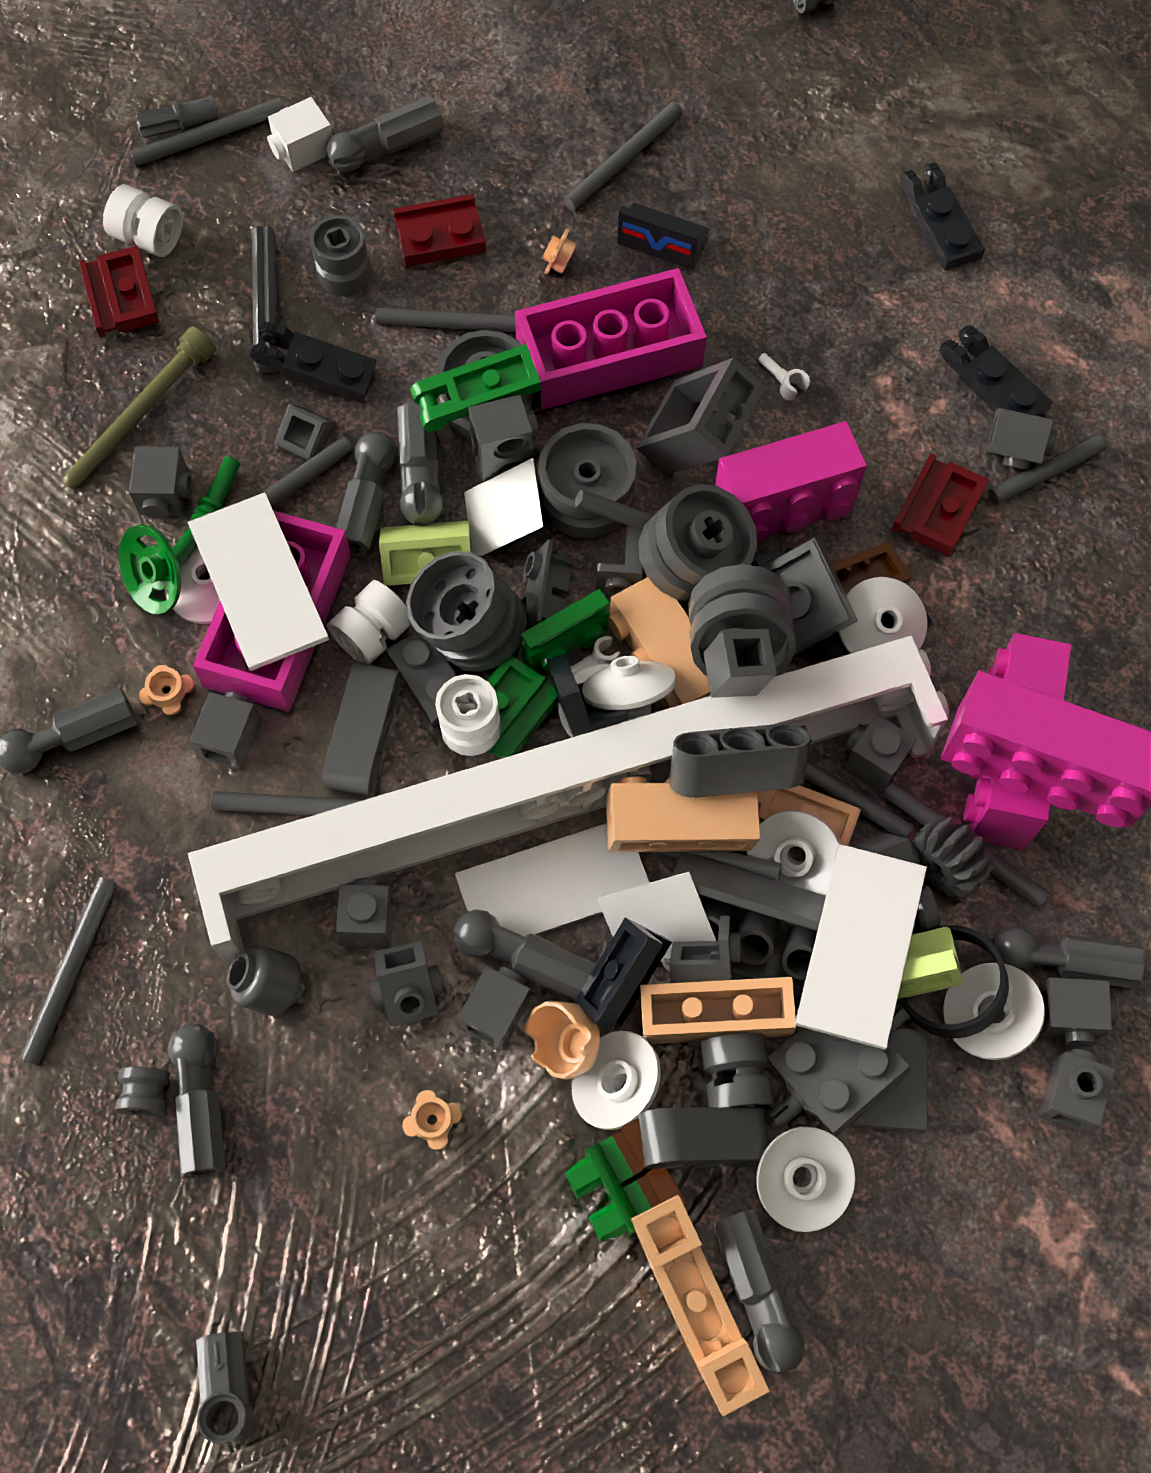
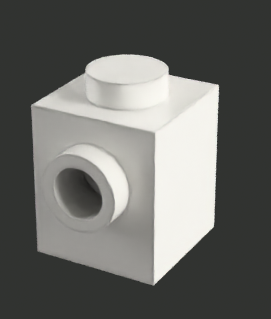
M312 97L268 116L272 135L267 136L270 148L278 160L284 158L292 172L326 157V145L332 136L331 126Z

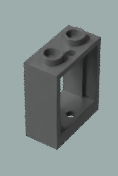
M734 357L676 379L670 386L636 449L667 475L726 457L765 385ZM728 412L732 415V421H729L727 418Z

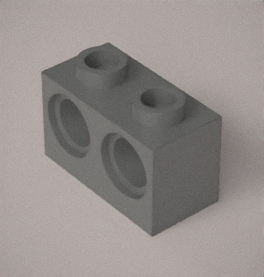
M520 394L468 407L472 451L482 483L531 458L534 460L540 458L536 436H539L536 416L533 410H525Z

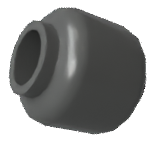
M263 945L252 946L245 952L237 954L227 972V986L231 990V996L235 1003L270 1016L284 1013L292 1004H295L300 999L304 989L301 967L297 959L292 955Z

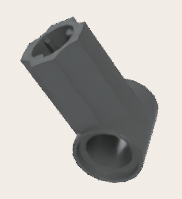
M222 1332L206 1335L196 1339L201 1405L198 1411L197 1425L199 1432L206 1440L223 1447H235L250 1437L255 1424V1415L249 1400L244 1332ZM234 1405L239 1415L238 1423L230 1433L219 1435L215 1428V1417L222 1407Z

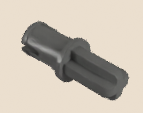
M209 95L206 98L177 104L175 100L171 102L172 106L140 113L136 116V123L142 138H150L178 130L182 133L186 128L218 120L219 114L213 96Z

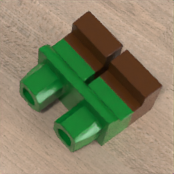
M639 1118L623 1126L619 1132L601 1143L587 1148L586 1158L579 1161L565 1173V1177L578 1200L602 1187L610 1201V1205L588 1216V1220L600 1243L619 1238L626 1233L629 1239L636 1236L637 1233L631 1218L676 1195L680 1196L684 1207L686 1208L687 1206L668 1169L652 1170L645 1168ZM646 1173L645 1176H643V1177H641L640 1179H638V1180L632 1182L631 1184H629V1185L623 1187V1185L629 1183L630 1181H632V1180H634V1179L638 1178L639 1176H641V1175H643V1174Z

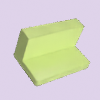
M469 521L381 528L379 547L384 585L411 584L420 570L436 557L453 551L471 552Z
M942 927L911 935L897 1000L964 984L950 928Z

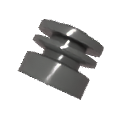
M453 551L436 557L420 570L411 583L406 599L407 617L414 629L425 640L435 646L437 651L444 655L450 663L464 671L481 672L497 667L513 655L523 640L521 633L525 632L527 626L524 604L486 560L472 552Z

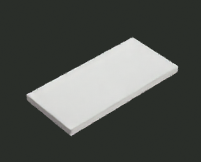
M266 493L259 494L188 522L250 671L329 640Z
M607 823L455 873L467 911L475 909L488 911L496 917L501 927L522 936H526L529 933L539 936L601 915L603 912L597 897L650 883L638 852H608Z
M839 844L795 1021L796 1026L876 1048L886 1049L927 866Z

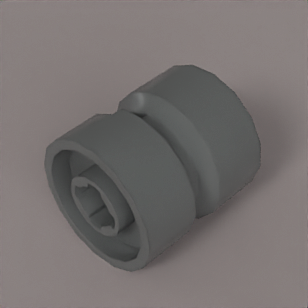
M342 215L329 216L317 222L311 230L309 239L319 284L325 291L333 295L348 296L356 294L364 289L371 275L362 226L356 220Z
M733 1033L715 1036L701 1042L704 1072L712 1075V1080L706 1085L708 1107L763 1108L764 1111L774 1107L771 1078L762 1074V1069L768 1065L765 1035L761 1033Z

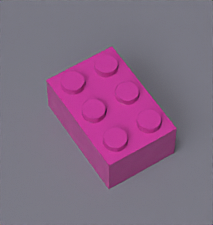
M847 421L719 458L715 486L735 495L748 509L756 526L757 543H760L769 535L782 531L794 533L815 521L825 518L837 520L846 516L854 509L867 465Z

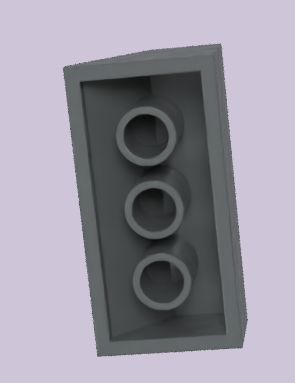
M681 852L672 876L690 872L716 941H718L720 916H730L731 933L740 932L741 962L732 963L731 980L792 977L794 1005L799 1006L826 896Z

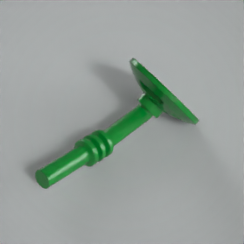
M230 456L224 457L206 497H200L199 505L196 506L195 514H192L190 521L224 508L222 503L241 465L238 460ZM141 524L130 527L123 534L118 554L121 576L133 600L145 611L152 614H162L170 611L177 604L181 592L180 568L197 548V543L190 527L173 549L167 539L157 529L149 525ZM144 535L151 536L156 539L157 545L146 546L140 539ZM135 555H137V566L143 582L140 581V578L137 573L135 565ZM167 588L169 595L167 600H158L153 597L156 589L163 590Z

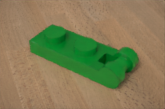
M527 344L425 378L414 383L410 388L414 402L419 404L422 410L420 420L423 429L428 432L440 430L449 422L468 416V407L519 394L523 397L542 390L541 382ZM449 392L451 400L438 404L437 398L439 395Z

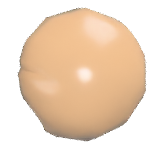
M545 1001L532 1009L524 1025L525 1034L533 1038L535 1043V1051L531 1055L532 1060L546 1068L552 1077L566 1080L575 1079L594 1066L600 1046V1032L598 1025L582 1010L580 1005L562 1001Z

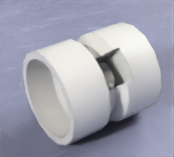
M122 184L112 192L106 203L103 214V226L109 236L127 244H136L139 249L158 257H165L174 249L180 238L183 228V213L176 204L159 197H151L145 191Z
M376 580L371 581L354 598V608L345 606L327 624V629L331 636L348 655L359 663L369 665L387 649L386 639L395 641L411 625L407 617L406 605L393 591Z
M468 674L453 677L443 684L437 693L435 706L445 743L451 750L460 755L467 756L483 754L491 749L499 739L501 731L498 700L493 687L483 678Z

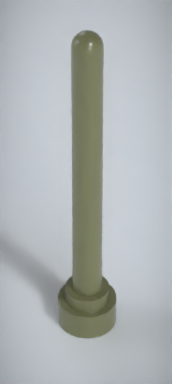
M190 326L179 338L180 345L176 348L177 355L64 475L63 481L68 488L75 489L79 487L191 365L197 366L199 362L205 363L216 352L214 343L206 334L198 328Z

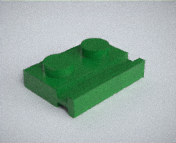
M601 590L594 591L521 633V638L524 640L521 642L523 663L536 672L543 668L548 671L547 658L563 653L565 658H567V655L581 646L583 648L592 647L597 639L605 636L608 631L609 611L606 607L609 606V601Z
M511 656L501 663L487 680L496 692L501 720L500 737L487 752L491 755L493 753L500 759L518 754L559 702L554 686L548 683L545 677Z

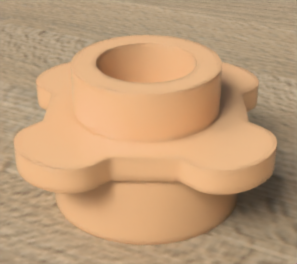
M565 229L561 239L554 235L552 236L542 256V259L549 262L544 274L548 275L551 268L561 274L563 273L577 245L574 241L566 238L570 231L569 229Z
M159 665L147 676L145 688H142L139 692V699L145 706L155 705L162 708L163 712L168 716L176 715L181 711V701L186 693L193 690L194 682L189 675L180 676L176 670L166 665ZM165 687L171 688L169 693L165 694L162 691Z
M422 1091L416 1097L417 1103L412 1109L411 1116L406 1117L403 1121V1130L409 1137L418 1136L428 1141L431 1149L441 1150L447 1146L449 1142L447 1135L453 1124L461 1120L462 1112L456 1103L446 1104L442 1099L437 1098L433 1091ZM431 1115L437 1117V1122L433 1125L427 1121Z

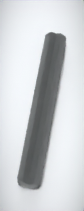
M256 226L252 231L253 345L262 344L278 349V346L272 343L269 344L258 336L260 325L265 321L277 324L276 236L271 226ZM253 361L255 365V370L258 373L263 374L266 372H275V370L267 368L264 365L261 366L258 363L256 364V362Z

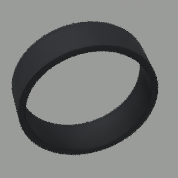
M939 926L927 931L948 927L952 932L953 940L973 943L986 950L995 959L1000 970V983L993 1002L983 1013L967 1022L940 1024L919 1015L909 1005L907 998H901L900 1001L913 1022L923 1030H927L930 1034L943 1038L972 1036L989 1027L1003 1011L1009 993L1008 974L999 951L987 937L963 926Z

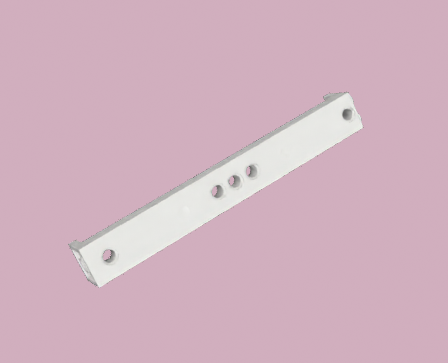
M911 635L775 676L757 696L705 697L188 853L210 943L229 969L236 955L245 952L237 923L238 919L339 889L340 884L353 885V881L356 879L376 878L606 807V795L611 784L618 783V780L621 778L643 777L647 779V783H666L665 781L670 778L673 741L678 735L683 733L771 724L805 725L812 740L810 744L855 731L859 724L868 727L875 715L878 714L886 720L896 719L899 728L917 738L910 752L913 758L930 754L948 720V703L941 691L936 692L930 679L931 666L929 659L922 649H917Z

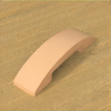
M676 1195L631 1218L669 1309L721 1415L725 1416L770 1392L749 1345L742 1338L700 1247L702 1244L680 1196Z

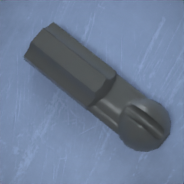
M427 96L377 117L374 122L350 132H337L330 137L326 145L325 153L327 160L338 171L343 173L354 172L366 161L385 153L390 155L443 132L444 123L435 100L431 96Z
M407 400L404 405L397 407L402 490L399 506L401 513L408 521L414 525L424 526L433 523L440 516L443 508L439 483L437 431L428 432L423 429L420 420L422 412L420 405L416 404L414 400Z
M369 432L360 437L356 444L355 459L357 467L353 480L348 483L336 528L346 531L351 555L354 557L368 556L385 491L382 489L387 471L391 470L397 461V446L383 432Z
M122 687L55 714L52 727L35 734L25 729H13L6 732L0 738V766L11 773H27L37 766L43 752L60 745L72 752L137 725L133 709Z
M475 909L465 912L459 917L453 930L454 941L458 949L467 956L477 958L487 955L512 965L513 971L522 977L573 999L577 998L598 963L532 933L522 936L499 925L496 917L485 910Z
M1021 926L1004 928L996 934L992 941L999 951L1004 964L1014 966L1024 973L1036 964L1053 966L1057 968L1062 978L1109 981V984L1112 986L1137 989L1138 984L1143 978L1145 963L1144 948L1141 944L1068 934L1059 944L1041 942L1037 940L1032 932Z
M197 1023L186 1024L176 1030L170 1038L167 1050L171 1063L177 1067L179 1095L175 1098L181 1178L214 1176L224 1173V1169H226L219 1093L213 1090L211 1064L216 1057L218 1044L214 1033Z
M755 1209L746 1210L714 1222L712 1226L738 1301L744 1304L754 1333L753 1352L760 1366L770 1373L781 1374L795 1369L801 1363L804 1355V1339L798 1328L791 1323L780 1293L782 1285Z

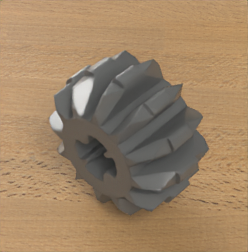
M939 815L934 820H930L915 835V839L911 843L918 853L920 865L927 866L925 877L932 881L933 887L942 888L945 894L949 896L956 895L965 898L969 893L975 892L989 878L990 872L995 868L991 859L993 853L991 849L983 844V836L976 835L972 831L971 825H963L955 816L948 818Z

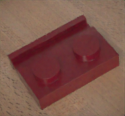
M474 194L393 209L406 267L486 252V241L478 210L476 209Z
M138 245L98 255L96 261L88 263L84 259L78 261L93 320L100 338L106 336L105 332L118 330V333L160 322Z
M930 453L894 521L892 530L897 533L901 530L910 534V539L947 556H951L989 479L948 461L945 464L936 460V455Z

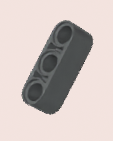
M359 662L353 663L324 763L323 787L366 796L372 794L401 686L400 670Z
M771 724L680 734L673 741L669 778L670 788L681 796L698 798L797 787L803 783L811 741L810 734L804 728L793 724Z
M668 1107L639 1113L645 1168L648 1169L720 1168L759 1165L764 1151L769 1146L765 1111L763 1108Z

